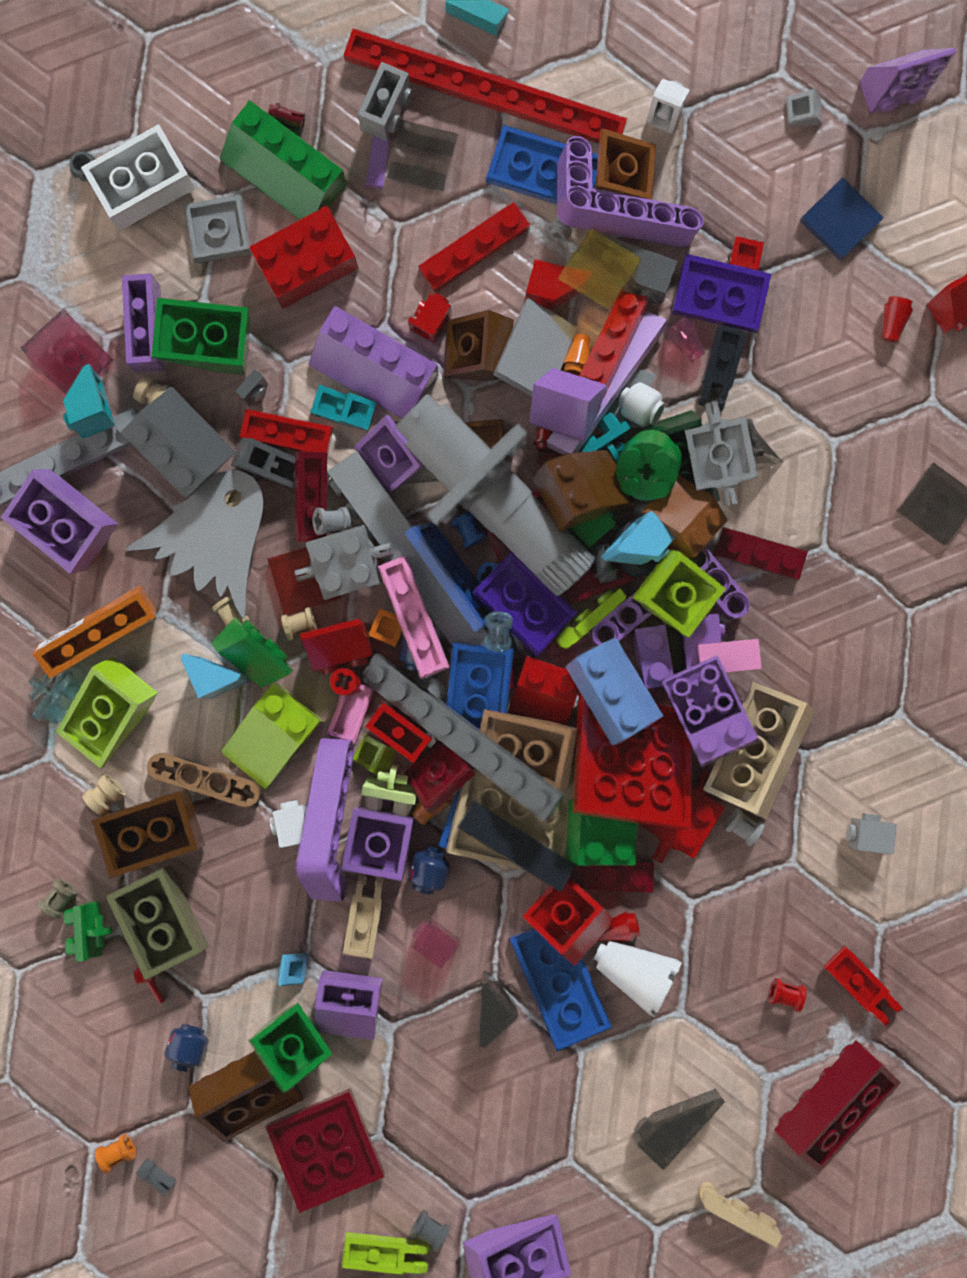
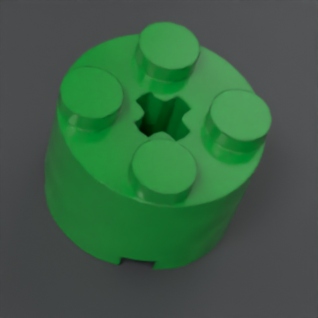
M645 430L636 434L625 444L617 462L616 474L621 490L626 495H631L641 500H655L666 497L675 485L681 467L682 457L680 449L663 432Z

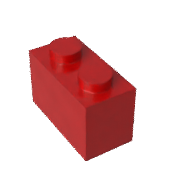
M385 702L380 705L365 726L412 763L416 762L433 739Z

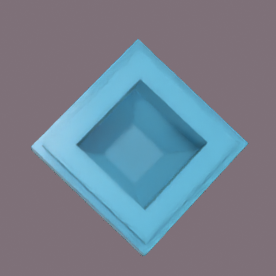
M308 954L282 955L279 967V986L304 983Z

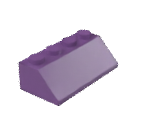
M336 306L333 307L319 331L308 364L310 367L362 397L377 402L376 405L401 419L426 396L439 374L438 365Z

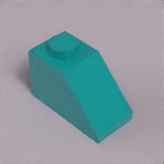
M90 364L83 366L63 399L66 413L63 414L64 421L71 431L75 430L82 439L115 426L102 380Z

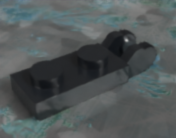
M720 324L717 326L702 380L704 384L698 405L705 406L709 400L711 385L721 388L716 401H718L719 411H723L729 390L733 387L747 332Z

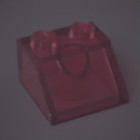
M64 308L20 347L27 358L65 395L73 385L83 366L90 364L98 375L113 361L108 353Z

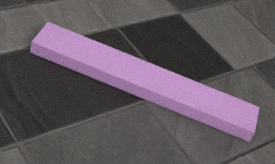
M645 312L612 383L601 402L586 440L666 329V319L650 312ZM553 432L547 440L548 448L563 455L578 453L585 443Z

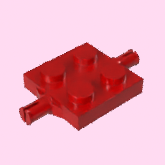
M702 771L695 786L691 785L690 829L678 830L647 824L642 825V828L654 834L660 841L651 858L663 864L670 849L682 851L691 858H695L725 808L711 800L703 790L710 774L708 775L707 772Z

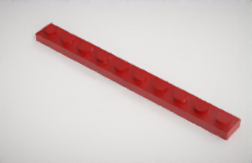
M352 28L343 54L344 61L378 71L381 62H384L409 73V81L411 83L572 136H580L596 144H599L600 131L602 129L623 134L628 119Z

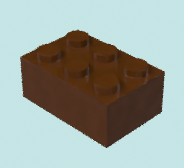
M187 789L92 820L110 878L206 846Z

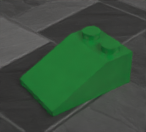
M157 298L151 357L216 373L246 375L251 324L248 307Z

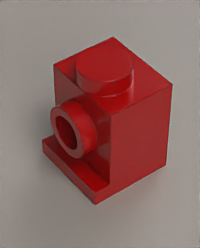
M434 293L429 295L426 302L422 300L414 314L417 318L415 319L410 316L408 320L409 330L435 344L452 315L448 299L441 294Z

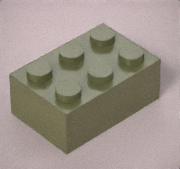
M170 865L106 896L145 980L201 953L209 946Z

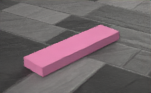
M405 555L378 566L420 678L424 679L450 669L407 556Z

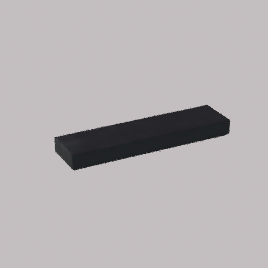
M475 801L471 802L456 827L558 892L562 891L576 866Z

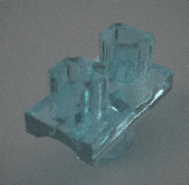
M69 669L62 672L52 687L49 686V683L53 678L49 679L46 673L41 680L36 677L30 678L28 683L34 689L28 697L36 701L41 694L45 695L33 710V718L38 721L44 718L56 725L63 718L67 710L54 701L62 694L73 702L82 686L73 678V672Z

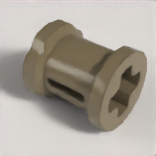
M55 878L52 882V889L45 899L39 900L37 906L45 914L59 919L63 915L62 910L71 897H76L78 892L69 882Z

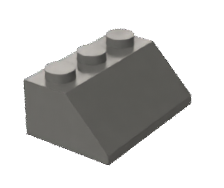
M173 387L168 388L141 410L121 431L138 451L185 498L194 494L236 453Z

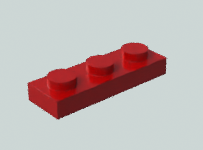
M246 409L240 438H252L269 446L298 452L328 453L333 427Z

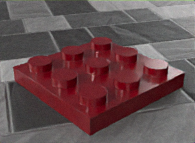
M351 1088L271 1121L265 1126L299 1214L380 1180L385 1176L384 1169Z

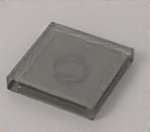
M933 462L928 466L896 511L936 541L946 545L967 517V487Z

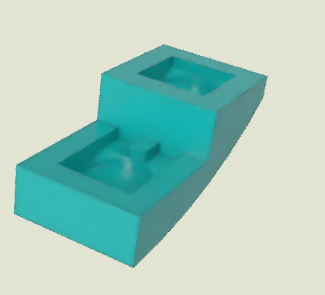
M319 385L310 415L367 431L377 402L352 393L345 394Z

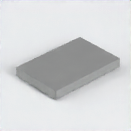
M528 298L520 310L493 375L532 397L533 384L552 368L561 369L578 327Z

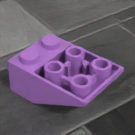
M956 49L921 50L868 67L860 80V85L870 113L880 110L886 113L898 107L899 104L905 102L914 104L923 100L930 88L937 82L940 74L948 67V63L956 54Z
M718 655L662 680L701 767L757 743L758 736Z

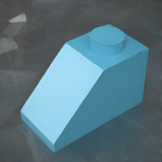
M650 511L635 519L601 557L605 561L639 565L651 560L657 562L669 552L667 547L675 537L653 511Z

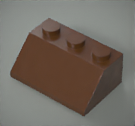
M255 1050L188 1086L194 1118L223 1143L304 1100L297 1083L287 1092L282 1093Z

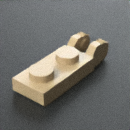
M359 873L356 892L352 896L343 955L373 959L383 903L381 896L385 878L376 877L374 896L363 895L367 875Z

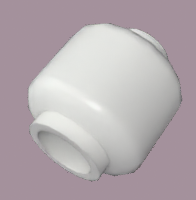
M641 382L634 384L631 388L626 387L619 398V403L622 404L621 415L641 427H646L650 424L654 425L660 419L665 408V403L662 402L663 396L659 391Z

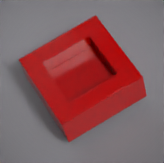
M736 236L733 241L728 264L758 270L764 242Z

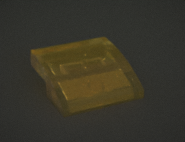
M590 228L577 251L573 252L558 279L609 310L638 267L641 258Z

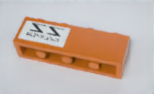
M141 585L36 645L32 655L49 679L152 620L156 617L157 609Z

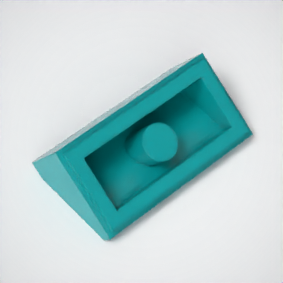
M446 0L445 13L496 37L509 14V9L490 0Z

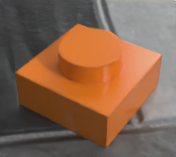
M380 608L368 636L397 647L403 633L397 615Z

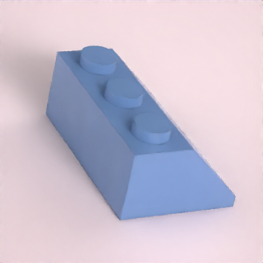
M617 638L598 645L575 658L566 666L567 671L612 746L663 716Z

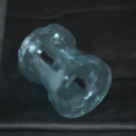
M499 611L488 614L485 619V624L488 627V635L484 640L485 647L495 652L509 650L512 641L509 637V629L513 624L512 617L508 613Z

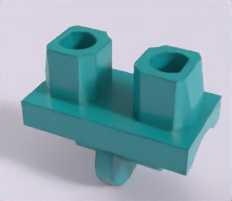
M610 412L598 423L604 435L596 440L591 433L581 447L580 452L608 450L617 465L620 457L619 453L622 452L625 445L623 442L615 446L612 444L625 437L627 431L630 430V426L626 421L620 423Z

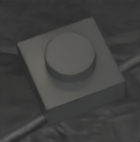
M254 369L235 392L250 406L253 401L258 402L265 395L268 383Z

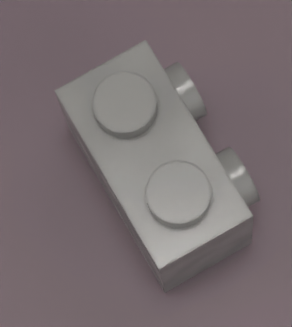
M381 62L357 114L361 131L386 142L391 132L396 133L401 121V116H399L403 106L408 107L413 94V90L410 89L409 73Z

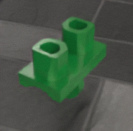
M99 901L76 905L72 909L65 910L63 912L64 924L66 926H74V937L67 938L65 942L66 954L76 956V962H84L87 959L102 956V946H105L104 935L113 933V926L103 925V915H100Z

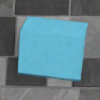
M183 653L181 656V661L198 698L212 699L250 681V678L240 671L199 656Z

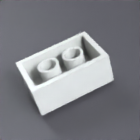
M159 124L81 167L109 218L119 231L195 190L192 181Z

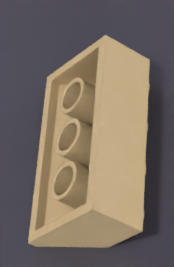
M752 682L742 706L758 736V741L717 760L703 790L766 820L815 714V710L806 702Z

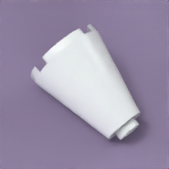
M609 941L607 946L601 943L594 957V960L598 962L596 968L654 1018L682 964L677 959Z

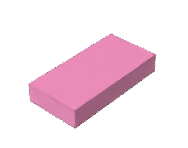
M759 639L696 645L698 664L718 655L726 672L762 669Z
M347 678L344 687L349 689L348 683L352 680ZM361 683L356 694L352 696L340 695L327 735L338 739L352 740L353 744H355L375 690Z

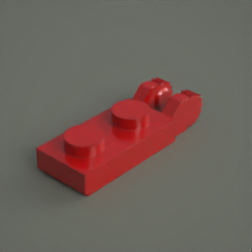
M843 946L823 966L867 1012H871L885 1027L890 1021L876 1007L882 999L887 1002V1005L893 1011L900 1013L903 1010V1007L889 994L890 990L846 946Z

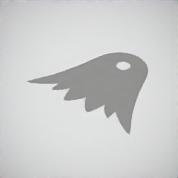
M228 470L215 474L163 523L141 539L132 543L125 550L138 551L161 547L155 559H162L175 553L170 571L172 576L181 574L194 566V582L197 591L203 589L216 577L218 595L221 597L228 586L239 614L245 619L248 572L263 512L261 489L254 478L242 471ZM230 490H237L241 494V502L235 507H230L225 502V496Z

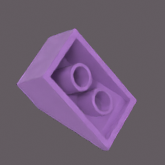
M555 1214L491 1229L463 1242L471 1278H566L571 1275L558 1216Z

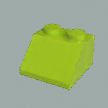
M669 549V552L658 562L632 598L659 619L689 638L726 588L681 552Z

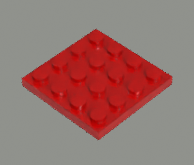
M581 693L579 694L573 813L678 830L691 828L692 746L674 708L657 705L663 715L661 718L612 746Z

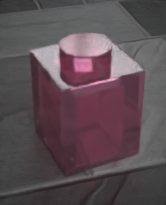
M433 918L427 924L422 921L412 934V937L415 938L412 947L440 969H442L460 943L458 937Z

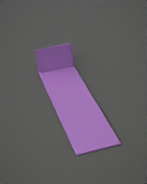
M373 136L367 181L365 183L367 188L383 190L390 137L386 142Z

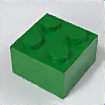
M568 799L565 859L577 865H635L637 823L573 813L574 799Z

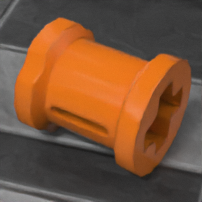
M125 1133L116 1142L106 1147L100 1146L96 1148L95 1157L97 1164L103 1173L108 1174L118 1164L126 1160L129 1162L136 1158V1148L129 1135Z

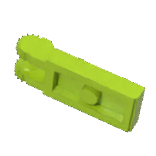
M620 588L615 593L609 589L597 600L600 604L593 612L589 609L585 610L575 619L578 624L575 628L566 627L562 630L561 634H558L559 636L555 640L558 647L564 650L574 645L626 599L624 592Z
M346 1232L342 1267L403 1275V1272L425 1274L428 1271V1262L414 1258L404 1260L405 1253L423 1255L429 1253L430 1244L418 1239L407 1240V1238Z

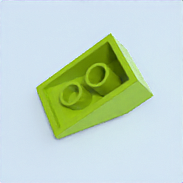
M111 657L90 669L56 733L99 768H103L146 715L158 692L115 657Z
M273 683L252 707L223 747L221 753L267 790L324 721L279 683Z

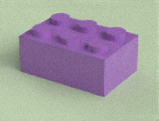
M51 469L32 470L1 516L5 522L70 574L88 570L118 526L117 522Z

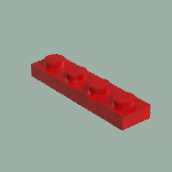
M512 202L418 265V269L434 293H436L528 231L530 223L516 203Z
M625 291L620 292L579 375L580 377L608 386V391L649 306L647 296Z

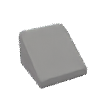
M815 88L786 97L789 127L823 123L821 98Z

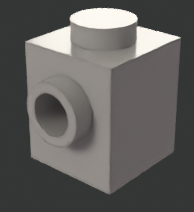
M862 813V819L852 818L851 824L847 826L846 840L849 842V847L855 850L894 855L897 824L881 821L880 815Z

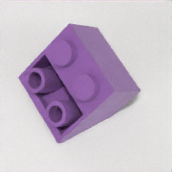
M324 970L319 977L315 1004V1028L318 1033L374 1040L383 978Z

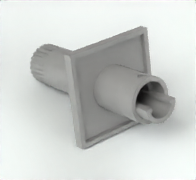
M429 394L419 401L397 424L395 428L408 440L404 446L449 490L427 513V516L435 524L440 520L446 524L458 512L454 506L459 502L465 510H469L491 533L493 532L555 596H559L572 586L592 565L595 557L567 529L559 531L549 510L509 469L511 465L503 458L504 456L507 459L513 457L526 444L522 438L527 432L519 424L512 428L490 449L446 403L440 407Z

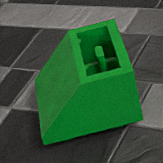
M234 617L211 643L219 655L261 688L290 675L293 671L287 663L289 657L282 651V648L269 637L266 639L260 633V630L247 619L242 623Z

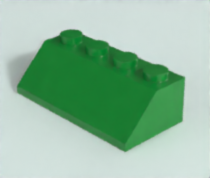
M249 100L232 121L219 158L220 161L300 220L325 206L329 207L347 183L343 169Z

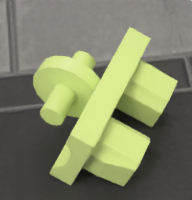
M392 764L390 773L379 771L377 778L366 777L361 795H365V809L381 811L383 799L394 801L393 813L395 815L408 816L412 805H415L417 795L411 784H407L408 776L397 774L398 765Z

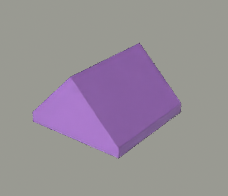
M552 368L533 384L529 423L585 442L608 386Z
M389 415L385 416L354 446L388 495L426 469L404 446L407 440L395 428L396 424Z

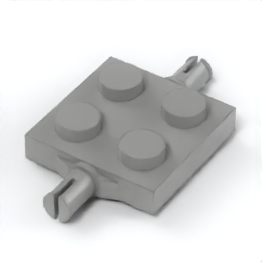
M718 401L712 402L714 414H712L711 404H705L709 422L701 427L685 430L697 491L708 488L722 489L725 506L731 505L729 493L732 505L738 504L734 486L742 481L758 478L746 417L733 420L721 419Z
M361 525L306 542L311 558V566L295 570V576L307 573L297 577L298 582L315 577L319 583L324 600L380 584L382 579L378 570V558L393 555L394 548L382 551L393 547L391 542L374 547L368 539L365 526Z

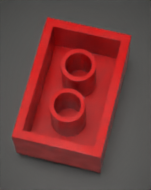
M328 206L249 246L282 309L359 269L356 257Z

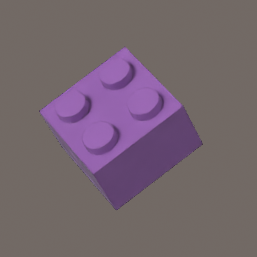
M356 806L352 811L341 870L402 881L415 818L384 811L368 810Z

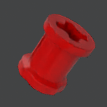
M340 668L331 675L330 686L335 693L352 696L359 691L361 679L356 672L347 668ZM342 676L352 678V681L348 683L349 689L340 687L339 684L343 682Z
M774 978L770 985L768 1002L772 1005L778 1003L789 1006L795 1012H801L807 996L806 986L800 984L797 987L783 983L781 979Z

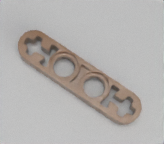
M169 753L155 754L147 763L149 775L156 780L241 807L252 806L261 798L262 791L260 786L251 779ZM164 758L166 759L165 765L173 768L177 767V762H179L180 766L176 771L175 779H172L175 772L163 771L159 774V768L155 766L156 762H161ZM187 767H193L198 772V779L193 784H188L183 779V771ZM215 776H222L226 780L227 785L222 793H217L211 788V781ZM233 780L237 781V784L234 786L236 788L245 789L248 785L251 786L250 791L254 793V797L244 801V795L238 792H233L232 797H229L228 795L233 788Z

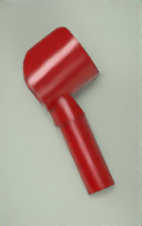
M137 966V970L133 972L136 984L147 982L148 988H150L157 1003H163L165 999L157 986L155 976L145 980L139 966Z

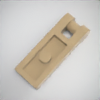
M704 1182L699 1186L698 1193L705 1209L770 1245L778 1247L782 1235L773 1218L762 1212L759 1215L751 1212L748 1205L737 1198H733L732 1201L718 1194L715 1186L710 1182Z

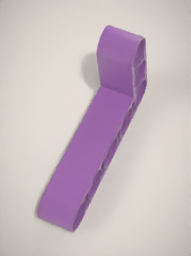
M573 136L568 139L557 163V214L563 224L570 227L678 247H686L692 242L704 223L703 216L697 209L592 188L591 145L585 138L580 136Z
M704 547L698 553L702 558V566L699 568L709 576H717L721 581V585L726 588L713 607L725 619L735 620L747 614L750 608V601L747 595L711 552ZM632 595L593 627L590 633V640L596 647L602 644L597 638V631L599 628L605 627L611 631L612 639L617 638L619 642L652 613L633 599ZM730 598L736 599L740 604V610L737 614L730 612L727 607ZM622 609L633 611L635 619L632 624H625L621 621L620 612Z
M322 738L318 746L296 865L297 877L313 900L343 902L346 894V876L336 860L354 756L353 741L348 739Z

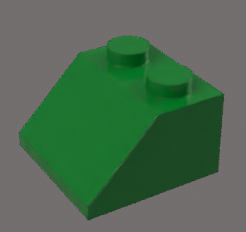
M299 1003L286 1008L248 1040L282 1093L287 1092L332 1055V1052Z

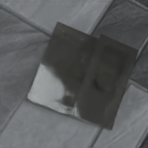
M401 120L396 145L391 154L387 179L444 192L458 134Z

